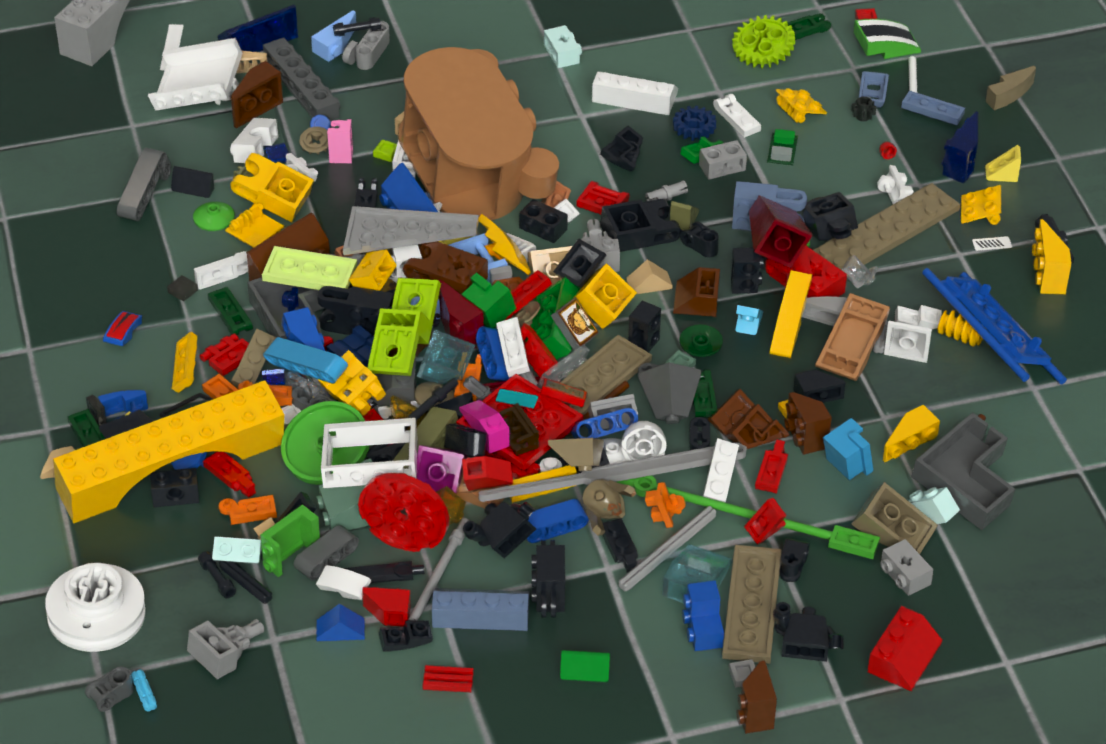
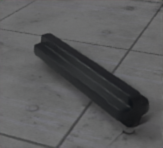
M227 561L219 562L221 570L263 604H267L272 600V592L238 564Z

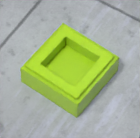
M381 140L373 151V157L392 162L397 144Z

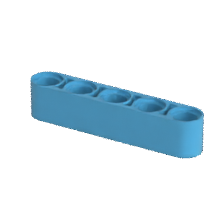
M276 337L263 353L264 358L277 367L332 384L336 383L348 367L347 362L336 354L280 337Z

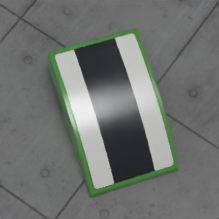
M885 19L855 20L853 33L866 56L882 54L884 59L921 53V49L908 26Z

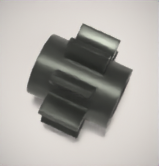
M865 96L857 98L856 103H852L851 111L854 112L853 117H856L859 121L872 119V115H876L877 107L874 106L875 101Z

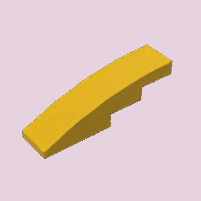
M481 214L479 223L488 229L485 236L496 244L492 250L502 259H505L508 263L529 275L531 273L530 268L516 243L494 222Z
M791 270L781 303L770 354L791 358L807 302V294L812 281L811 274Z

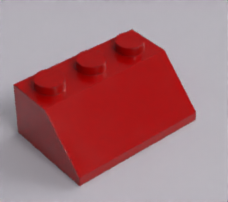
M901 606L870 653L868 673L912 692L942 644V639L922 614Z

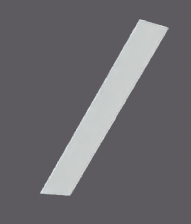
M169 24L164 50L179 48L184 25ZM162 57L160 70H165L167 64Z

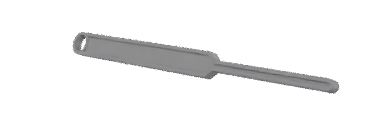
M735 443L739 445L738 450L741 451L737 452L736 460L745 458L747 447L740 443ZM714 446L593 467L592 471H582L574 475L483 490L478 493V500L485 502L580 484L589 485L597 479L617 482L706 466L711 463Z

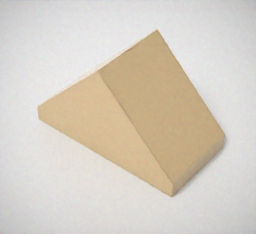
M648 259L626 278L627 284L637 292L636 294L673 288L668 272Z

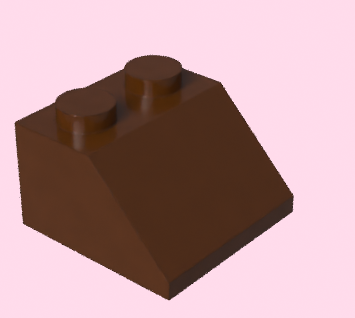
M765 660L760 661L742 683L741 694H738L740 709L736 711L737 721L739 725H743L745 734L774 729L777 697Z

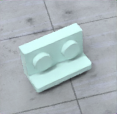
M214 537L212 556L214 561L255 564L260 562V554H262L261 540Z

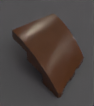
M741 389L736 390L708 419L729 440L745 445L747 449L790 435L777 419L772 420L759 404L755 405Z

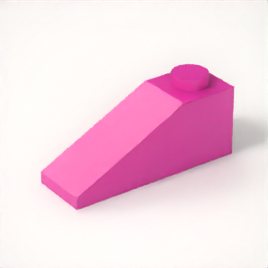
M481 400L459 407L460 412L471 428L487 433L486 450L489 454L510 446L509 426L499 412Z

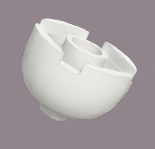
M638 421L631 424L625 430L622 436V453L626 460L633 461L665 455L666 437L657 424L649 421Z

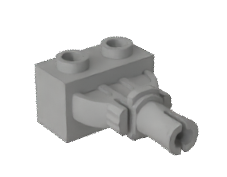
M594 219L595 225H593V220H588L589 237H587V232H584L581 240L607 255L597 270L607 263L615 272H620L618 239H612L607 235L606 231H603L602 236L600 221Z
M258 619L244 627L232 625L228 628H216L209 621H206L189 630L187 651L216 679H219L236 669L237 660L240 658L242 651L250 645L249 639L262 634L264 626L261 622L259 623Z

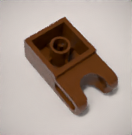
M438 241L421 244L420 253L423 259L410 258L403 265V272L407 278L441 279L461 295L472 285L470 278L476 272L484 279H488V259Z

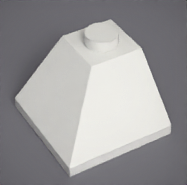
M888 321L884 355L927 363L932 329Z

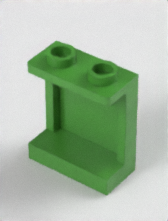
M301 505L261 534L262 563L268 572H272L277 577L283 575L282 561L304 545L309 547L320 539L318 516L304 505Z

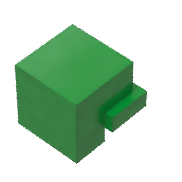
M476 272L470 278L472 285L462 293V296L483 311L484 325L486 327L496 328V323L504 321L516 310L511 291L500 281L491 285L490 282Z

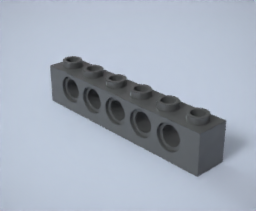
M281 38L263 45V52L267 53L268 63L281 72V81L311 118L316 115H325L330 121L339 118V100L333 97L329 88L323 85L320 77L313 73L310 65L303 61L302 56L297 54L292 44H289L285 38Z

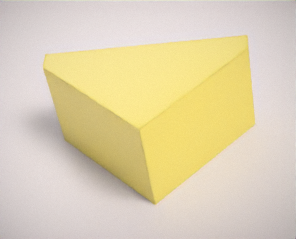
M1016 145L985 165L986 179L988 181L1018 182L1021 164L1020 146Z

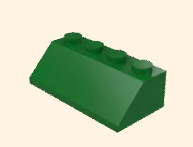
M566 277L535 297L534 301L540 304V310L532 319L533 322L530 325L556 360L567 356L571 352L572 347L551 315L572 300L580 290Z

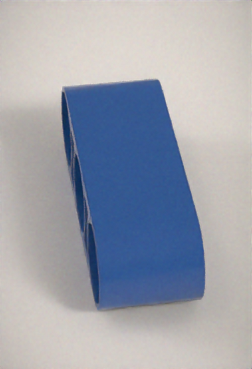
M481 326L476 333V343L486 375L492 380L507 381L511 377L508 376L498 329Z
M624 408L586 419L574 425L572 436L574 439L598 438L622 431L631 424L638 422V415L634 409ZM623 413H627L630 416V423L628 425L622 422L621 417ZM602 419H606L609 422V429L607 431L603 430L600 426ZM581 425L588 428V435L586 437L579 433Z
M577 499L541 508L532 512L531 516L528 517V521L536 527V530L526 539L530 543H537L541 540L576 531L586 526L589 518Z

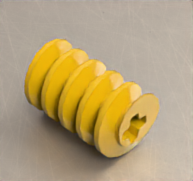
M947 310L944 311L938 324L937 330L939 334L946 333L947 337L953 336L957 341L961 339L964 344L969 342L972 347L981 344L983 338L966 320H963L960 314L956 318L955 310H952L949 315Z

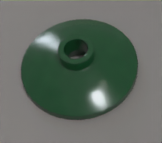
M698 324L684 329L680 334L679 343L688 354L706 357L717 353L721 349L723 338L717 329L708 325Z

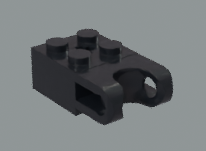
M665 199L647 202L635 200L602 207L600 226L603 231L607 232L609 237L618 239L620 252L677 241L682 231L678 222L664 220L670 211V207Z
M323 286L317 293L318 304L326 308L319 317L320 327L324 331L350 335L353 333L352 329L360 325L372 334L373 337L380 308H392L394 293L354 286L351 289Z

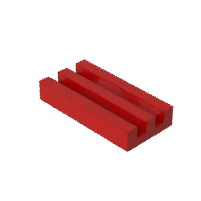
M425 665L423 690L471 693L474 668Z

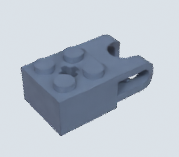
M736 181L732 229L751 230L749 210L759 195L795 211H802L805 208L807 195L801 190L778 188V185ZM798 214L805 223L803 216L801 214Z

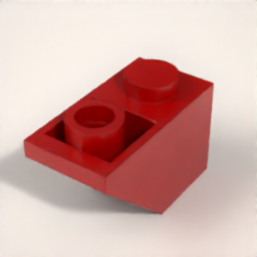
M487 456L462 459L464 482L468 491L513 484L511 461Z
M363 587V606L384 626L404 627L405 621H408L410 616V590Z

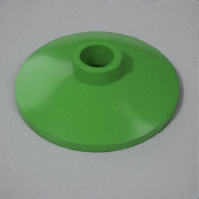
M223 202L202 204L193 214L194 223L199 228L207 231L225 229L235 219L233 208Z

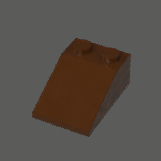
M267 61L251 68L231 95L233 124L236 129L283 103L281 72Z

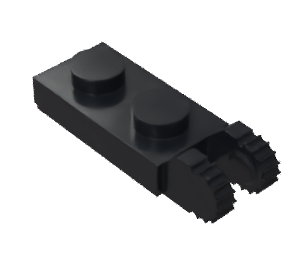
M365 178L359 179V188L356 192L354 206L376 208L378 197L377 178L372 179L371 190L364 189Z

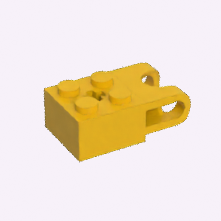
M251 153L245 161V167L254 177H247L241 174L235 176L230 183L231 190L253 203H261L264 209L292 223L310 195L314 180L278 161L275 163L259 154Z

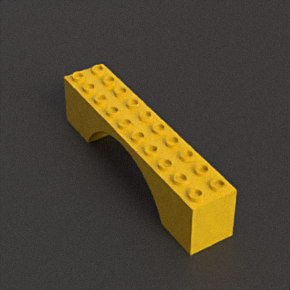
M266 380L53 458L55 487L74 524L116 508L125 494L139 481L175 460L211 451L229 452L243 460L280 446L284 435L285 414Z

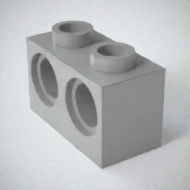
M738 140L700 149L699 165L708 180L746 170L747 154Z

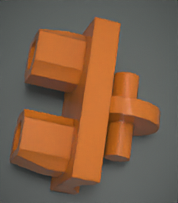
M665 482L658 483L657 490L646 491L645 502L647 507L655 506L651 509L653 522L664 521L666 528L673 527L672 516L675 513L680 514L686 506L685 499L680 495H670Z

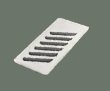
M1008 236L972 240L976 251L1012 248Z

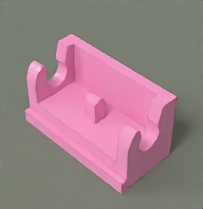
M351 119L332 121L331 126H339V128H328L329 163H352Z

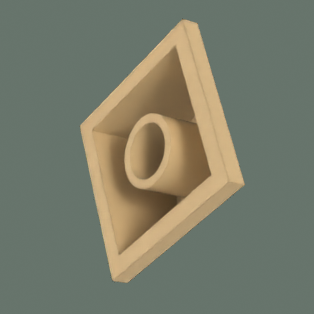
M572 246L527 252L531 271L530 275L539 270L552 282L550 286L562 280L553 271Z

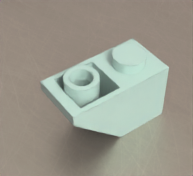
M932 487L923 492L917 490L909 496L910 499L908 501L936 524L948 522L960 511L947 487L938 489Z

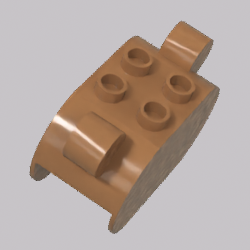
M457 47L439 48L418 56L408 65L404 73V88L406 90L404 119L399 126L398 139L433 203H442L441 212L479 215V217L483 214L490 220H496L512 212L520 204L523 196L533 199L550 196L556 187L559 160L553 152L545 148H531L533 132L536 130L534 113L529 107L523 109L519 102V93L515 82L512 79L505 80L498 68L497 58L486 50H469Z

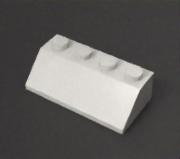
M597 71L592 86V102L669 115L678 92V87L664 82Z

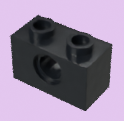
M196 468L158 471L150 474L154 508L200 503Z

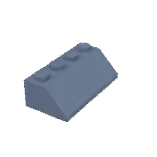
M435 588L432 600V628L528 631L530 591Z

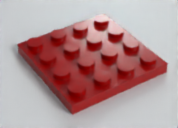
M518 374L513 375L482 400V402L497 412H501L514 405L496 401L500 389L538 396L534 408L521 406V408L539 432V448L518 456L515 455L510 446L495 451V453L511 461L512 464L523 471L551 449L548 445V440L563 439L572 431L576 423L583 421L581 413L558 399L541 394L539 387ZM464 416L456 421L458 425L471 428Z

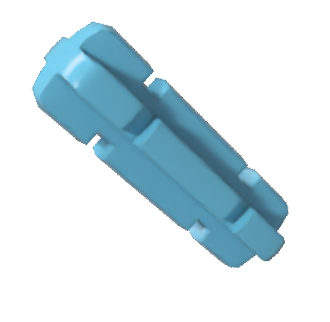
M141 669L133 671L131 674L132 681L136 685L135 688L141 702H143L144 710L147 712L155 710L157 702L152 695L153 692L148 680L145 678L144 671Z

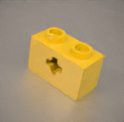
M387 249L368 252L349 278V281L354 287L381 291L397 265Z

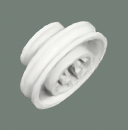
M88 563L65 572L51 585L45 602L48 626L56 639L70 648L88 652L113 649L129 641L140 630L146 613L144 591L138 579L132 573L119 566L104 563Z

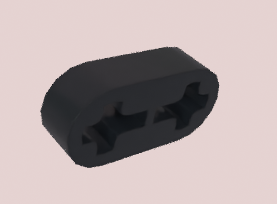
M704 417L693 418L690 422L689 430L690 450L710 447V422ZM697 441H702V445H698Z

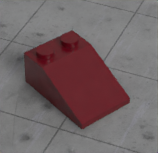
M439 279L441 283L438 296L440 300V319L451 346L462 354L469 353L478 347L476 333L481 326H484L483 311Z

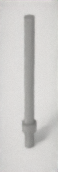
M462 518L457 528L450 534L449 543L408 621L419 620L457 546L461 545L465 538L463 526L469 521L467 518Z

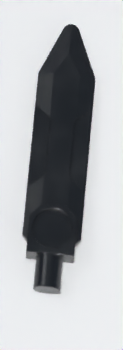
M412 561L344 568L370 578V583L413 580V575L425 574L424 565L412 566Z

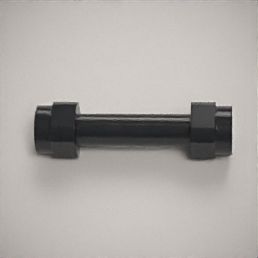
M379 17L369 18V21L347 25H343V22L333 25L334 36L339 37L345 36L347 32L365 29L377 31L381 29Z
M209 551L202 552L198 556V561L204 570H208L217 582L220 594L224 598L234 596L236 589L232 581L225 579Z

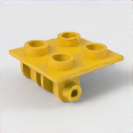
M776 89L780 94L776 98L777 104L797 123L805 121L806 113L827 114L821 107L822 105L815 101L806 90Z
M1001 185L961 195L962 224L986 217L992 225L998 224L1000 221L999 214H1001Z
M254 203L249 210H245L239 217L233 219L225 231L254 248L274 236L284 228V225L263 214L262 210L264 207L261 203Z

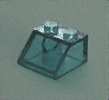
M434 329L416 377L440 384L447 383L452 378L462 380L475 345Z

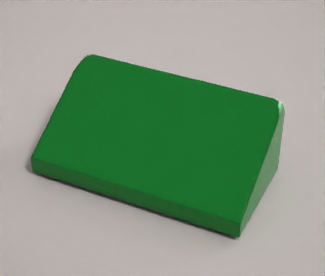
M561 650L560 678L562 680L609 681L610 653Z

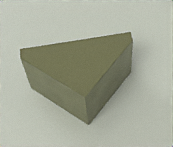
M672 201L670 221H676L682 230H688L692 227L700 209Z

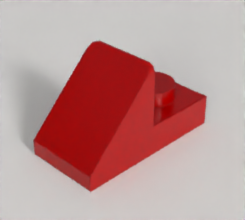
M770 498L744 527L758 545L786 525L783 519L787 515L776 500Z

